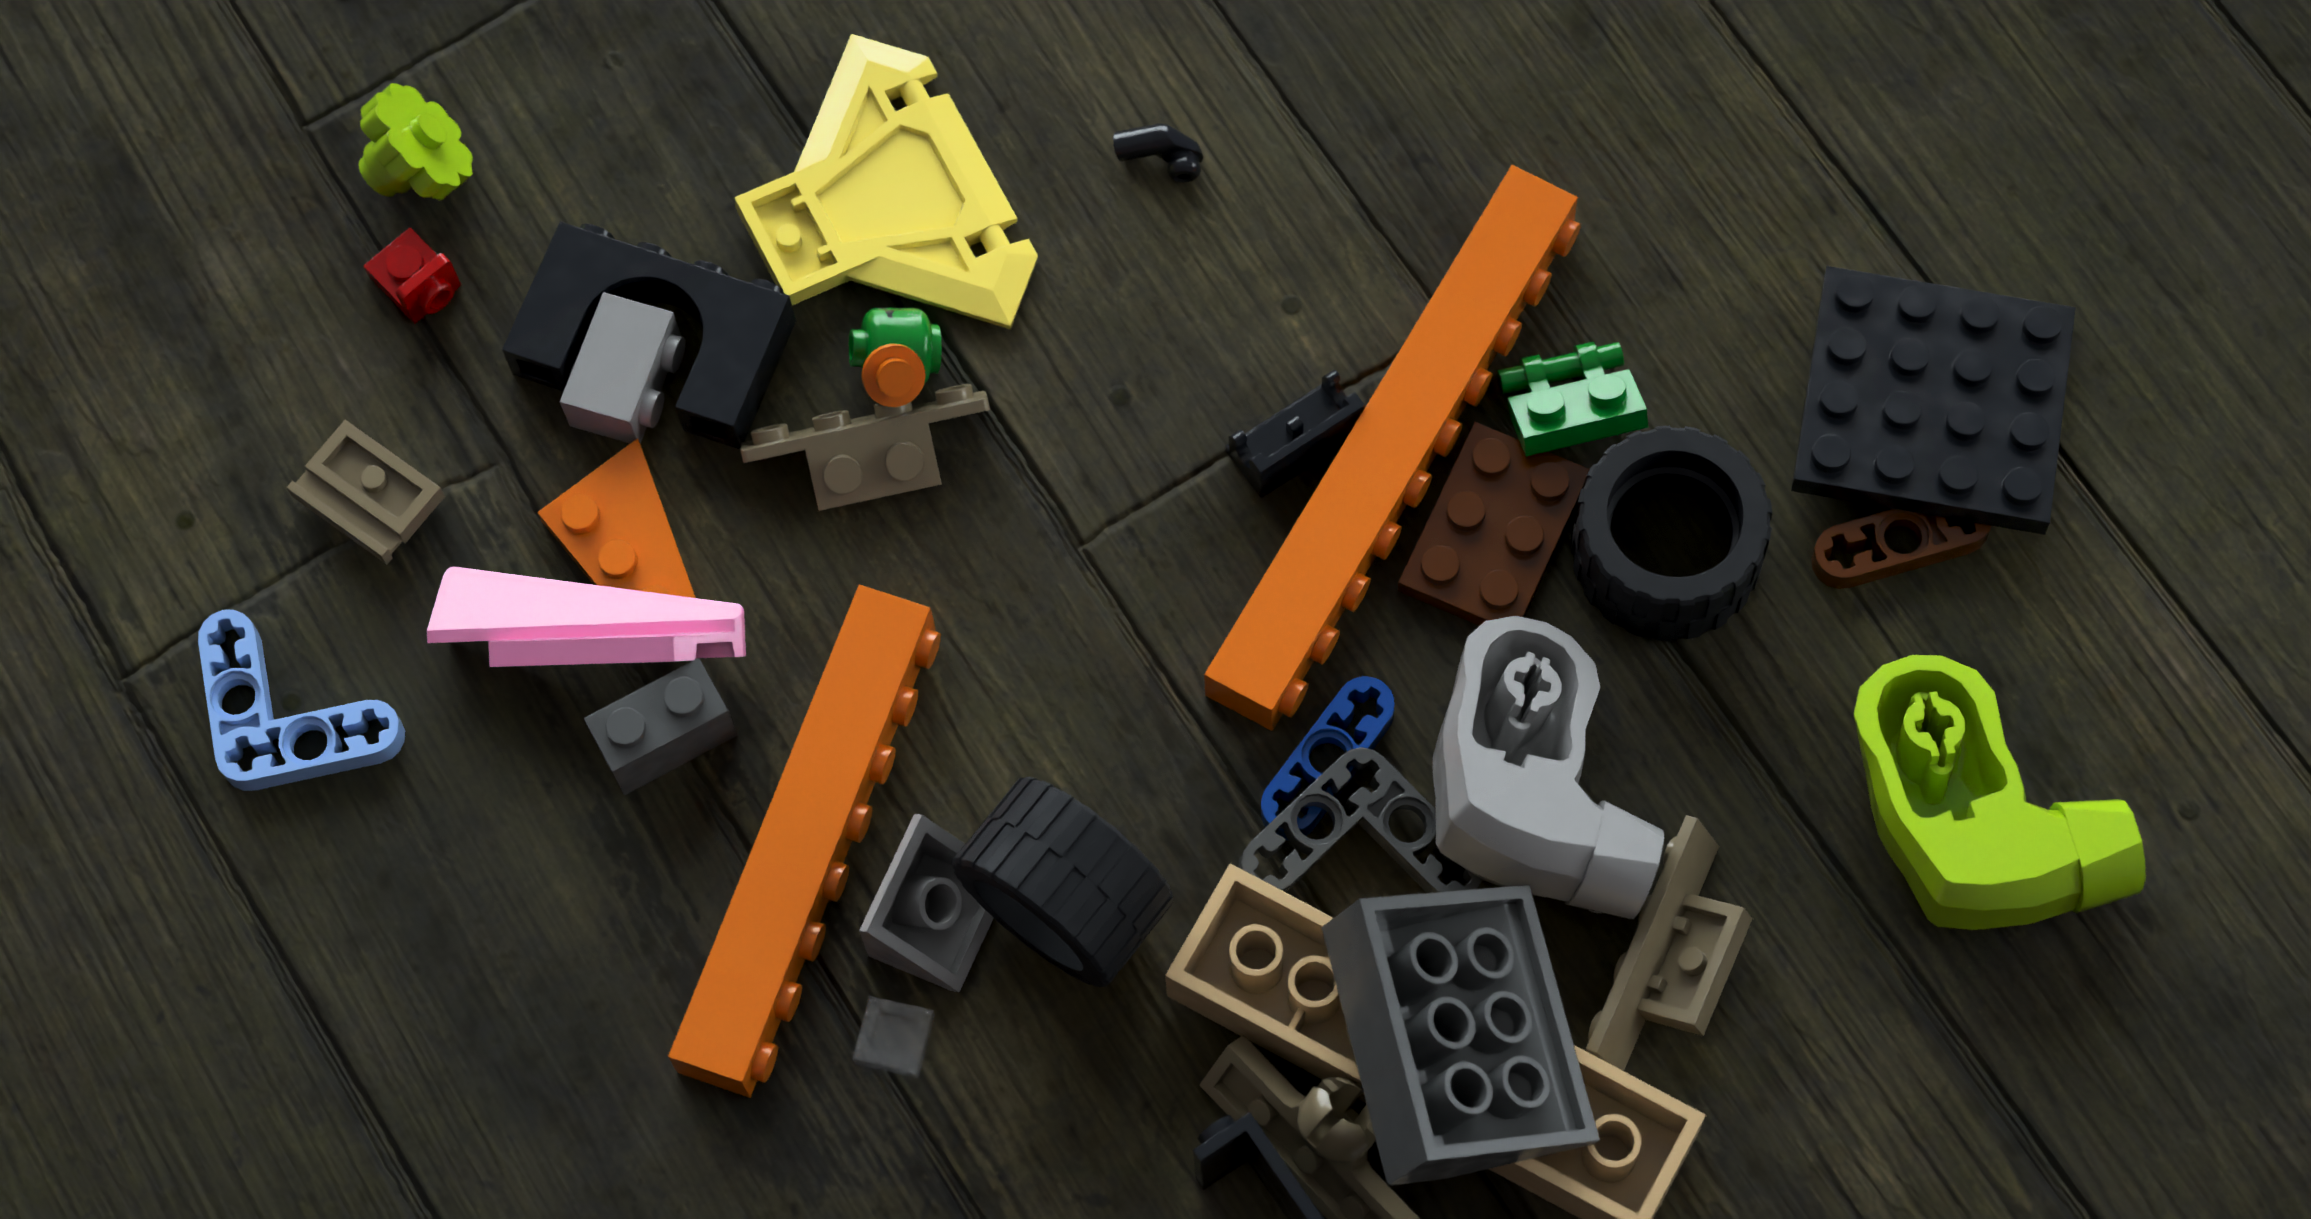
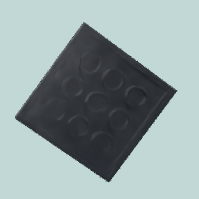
M1827 266L1822 284L1791 491L2045 535L2051 518L2076 307Z

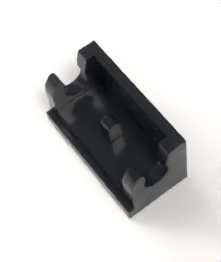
M1332 370L1324 375L1321 385L1246 433L1243 430H1239L1229 436V444L1225 446L1226 452L1261 498L1340 448L1365 409V404L1355 392L1348 397L1345 395L1339 383L1341 381L1340 375L1336 370Z

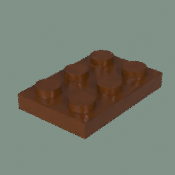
M1474 422L1400 577L1398 592L1479 626L1487 620L1510 616L1525 618L1575 511L1580 491L1584 489L1586 475L1590 469L1550 452L1526 456L1518 439Z

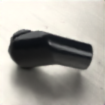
M1159 123L1114 133V150L1118 160L1121 162L1155 155L1168 163L1167 172L1177 182L1193 181L1201 172L1199 163L1202 162L1204 157L1198 142L1168 124Z

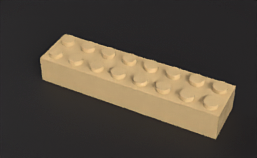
M1230 863L1165 975L1167 996L1240 1036L1244 1035L1249 1041L1322 1080L1329 1077L1348 1078L1361 1084L1321 928L1332 920L1333 917ZM1574 1045L1600 1141L1593 1145L1494 1167L1489 1170L1580 1219H1654L1699 1134L1706 1114ZM1363 1092L1358 1099L1366 1103Z

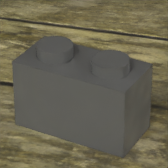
M699 658L584 718L624 796L738 736L729 711Z

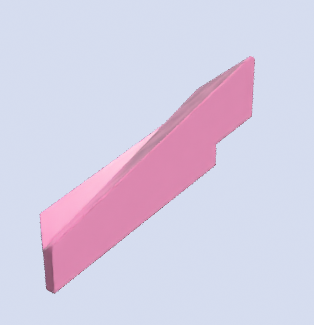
M450 567L444 573L427 628V643L488 641L490 667L691 661L695 660V658L746 656L744 609L740 604L461 567Z

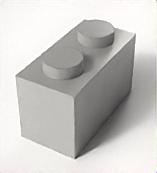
M603 292L560 399V404L569 426L626 443H632L638 438L641 444L646 428H654L661 416L664 405V393L661 390L668 372H677L684 356L685 338L681 336L673 312Z

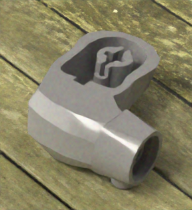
M1519 616L1484 621L1467 637L1459 662L1452 697L1433 755V782L1436 797V845L1440 853L1486 882L1501 887L1530 885L1532 895L1565 901V905L1587 909L1594 913H1605L1634 919L1642 908L1655 878L1664 843V830L1606 801H1600L1598 805L1595 804L1578 784L1585 755V729L1600 690L1595 662L1572 636L1547 622Z

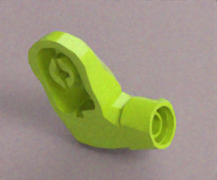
M1910 655L1882 665L1859 688L1854 718L1878 836L1888 854L1904 875L1927 919L1937 927L1969 930L2027 925L2069 911L2075 913L2139 894L2143 890L2146 878L2143 842L2133 812L2125 801L2113 799L2054 802L2049 810L2027 803L2018 767L2005 743L1995 692L1977 670L1941 655Z

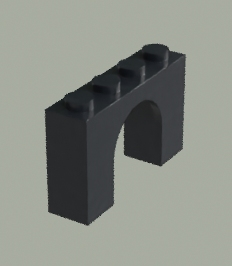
M559 222L502 349L512 374L564 392L603 292L640 303L658 302L674 305L691 314L703 327V339L699 353L675 406L682 428L685 432L741 449V443L745 442L796 323L790 296L784 294L783 289L776 284L763 279H753L749 283L729 276L724 269L707 261L697 260L694 264L672 258L666 250L652 243L639 242L635 246L616 240L611 233L596 225L582 224L579 228Z

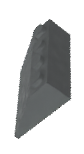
M1530 885L1363 898L1357 900L1321 927L1388 1186L1447 1179L1585 1147L1600 1141Z

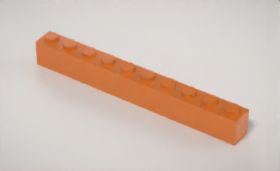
M1511 165L1205 672V696L1271 731L1275 728L1282 714L1290 718L1295 714L1308 689L1309 684L1303 681L1305 675L1314 661L1321 665L1325 663L1338 640L1340 631L1334 628L1345 608L1354 612L1362 602L1371 582V578L1365 576L1376 556L1385 560L1394 548L1402 526L1396 524L1407 505L1415 509L1422 501L1432 480V475L1427 470L1436 455L1439 454L1447 457L1454 447L1463 426L1462 423L1457 421L1467 403L1476 407L1486 393L1493 375L1487 369L1497 353L1507 356L1511 351L1522 328V323L1517 321L1526 304L1528 303L1535 307L1543 297L1552 277V273L1546 271L1556 254L1565 257L1571 250L1581 228V224L1574 221L1577 196Z

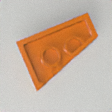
M638 438L537 512L542 523L593 585L696 598Z

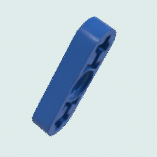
M1363 676L1348 681L1340 689L1264 790L1261 799V816L1265 827L1279 815V805L1276 800L1280 798L1283 801L1289 802L1301 789V778L1293 776L1295 772L1299 771L1310 785L1323 774L1315 770L1309 761L1310 753L1315 747L1324 743H1331L1339 746L1345 753L1351 749L1362 747L1374 750L1389 730L1394 717V697L1384 682L1373 677ZM1371 696L1377 699L1376 712L1379 717L1376 719L1367 714L1356 726L1354 738L1362 741L1360 745H1357L1352 737L1344 731L1354 716V705L1351 701L1355 699L1358 702L1364 703ZM1333 722H1337L1340 728L1331 725ZM1352 765L1347 768L1351 774L1348 783L1356 774ZM1330 786L1322 789L1334 797ZM1342 789V790L1335 796L1336 799L1338 798V796L1341 794V792H1342L1344 789ZM1306 807L1302 810L1305 816L1302 819L1297 816L1298 828L1303 835H1309L1326 814V811L1320 807ZM1279 829V831L1276 832L1277 835H1280L1286 840H1288L1285 836L1283 829Z

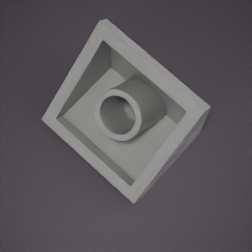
M914 814L859 932L869 957L950 991L960 992L994 917L977 903L974 897L962 886V883L954 873L952 860L965 843L925 816Z

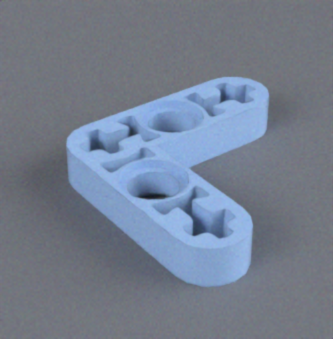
M221 610L212 614L203 622L199 630L198 645L215 761L219 771L235 788L243 791L260 790L376 765L392 759L400 752L405 741L403 724L395 710L387 703L379 700H364L274 720L262 640L254 624L244 613L236 610ZM231 629H235L240 638H243L237 640L234 645L236 660L242 668H230L228 656L221 646L217 645L225 642V632ZM238 685L252 687L255 690V701L246 712L235 715L224 712L222 708L223 698L231 688ZM378 719L383 728L389 729L379 732L378 743L369 744L365 737L359 734H364L368 731V721ZM342 725L349 736L344 738L349 747V750L342 752V742L335 730L336 726ZM318 730L326 734L327 746L319 757L312 760H302L295 756L294 745L303 733ZM275 739H279V749L286 761L284 765L279 766V763L271 754L277 752L273 744ZM252 746L258 755L264 756L253 759L252 770L243 772L240 766L233 762L242 759L243 748Z

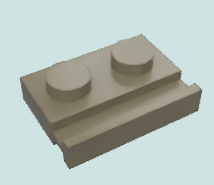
M347 420L341 423L305 465L307 470L295 483L292 480L286 487L294 499L386 565L393 559L391 554L401 542L406 543L445 497L440 486Z

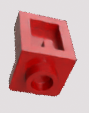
M411 227L363 265L370 279L414 324L425 315L434 314L443 309L451 301L455 290L461 286L451 261L443 253L437 255Z

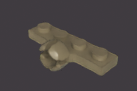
M1244 1035L1225 1048L1200 1083V1086L1227 1115L1232 1116L1234 1121H1237L1249 1112L1252 1114L1314 1206L1326 1219H1420L1380 1178L1367 1161L1368 1150L1376 1141L1367 1104L1359 1115L1352 1109V1106L1364 1092L1360 1083L1348 1078L1329 1077L1323 1080L1317 1088L1314 1086L1307 1097H1305L1280 1074Z

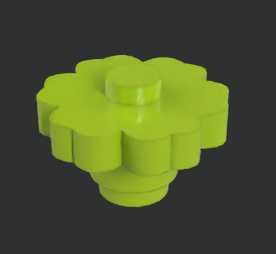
M391 83L361 108L362 119L360 127L371 141L365 146L364 156L359 160V170L366 183L377 193L391 197L397 192L405 193L413 188L421 197L443 200L472 176L471 164L473 156L469 149L459 141L461 138L459 126L448 117L446 111L438 103L430 101L426 103L415 88Z

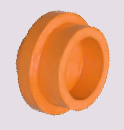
M886 344L875 349L865 360L862 368V383L868 395L875 402L887 407H900L910 403L920 394L925 383V368L920 357L911 348L901 344Z

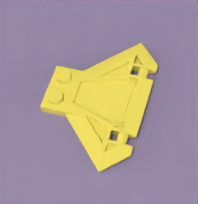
M851 34L795 171L734 197L736 210L774 283L783 289L784 294L790 296L792 306L843 283L853 281L1011 330L1038 260V255L1029 239L1012 244L1009 243L1003 230L1015 224L1017 217L950 95L947 93L930 98L923 85L937 78V72L929 57ZM902 96L907 107L895 111L890 101ZM981 242L987 253L975 258L969 246Z

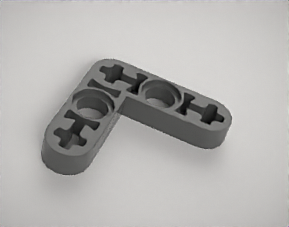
M1364 747L1351 749L1339 757L1248 844L1240 857L1238 868L1257 877L1255 870L1259 861L1255 855L1259 853L1266 859L1272 857L1286 841L1285 838L1276 834L1279 829H1283L1286 838L1296 849L1284 859L1278 870L1283 877L1281 880L1270 874L1263 881L1287 892L1359 824L1426 893L1474 890L1482 882V879L1465 869L1461 875L1462 880L1466 883L1465 886H1462L1457 881H1452L1446 886L1438 878L1443 867L1431 853L1423 864L1415 858L1416 855L1426 849L1436 834V809L1381 754ZM1352 765L1354 767L1353 770L1356 772H1360L1366 767L1372 770L1374 777L1370 782V786L1374 792L1371 793L1368 789L1362 787L1350 796L1342 807L1335 796L1345 788L1351 777L1347 768ZM1330 786L1334 797L1322 789ZM1311 806L1320 807L1325 810L1332 819L1333 828L1331 834L1324 839L1318 840L1310 839L1303 835L1297 824V816L1301 810ZM1344 808L1354 813L1351 816H1347ZM1403 809L1416 813L1423 821L1424 832L1422 838L1410 843L1402 842L1395 838L1388 824L1392 813ZM1437 847L1435 853L1445 863L1449 865L1454 863V861L1441 854ZM1297 850L1308 855L1305 860H1301Z

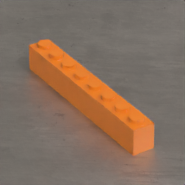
M860 584L858 585L668 1055L677 1073L751 1098L757 1081L765 1083L770 1077L778 1054V1045L772 1042L781 1020L790 1022L798 1007L802 993V984L796 982L805 959L813 962L821 949L826 925L820 923L828 901L837 902L843 893L849 875V865L845 864L844 860L852 841L860 843L868 830L873 807L867 805L875 782L884 784L892 769L896 749L891 747L890 744L898 724L906 727L913 716L918 700V690L913 689L920 668L930 669L936 658L941 633L936 632L931 607Z

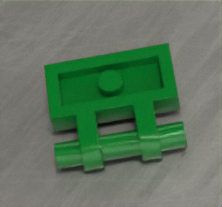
M1592 341L1575 345L1573 353L1543 360L1538 354L1520 358L1519 365L1497 370L1498 384L1503 395L1520 390L1526 391L1525 394L1508 397L1509 416L1526 456L1648 428L1647 407L1630 369L1610 374L1604 373L1605 370L1624 366L1623 351L1619 342L1596 347ZM1580 377V381L1551 388L1549 386L1550 383Z

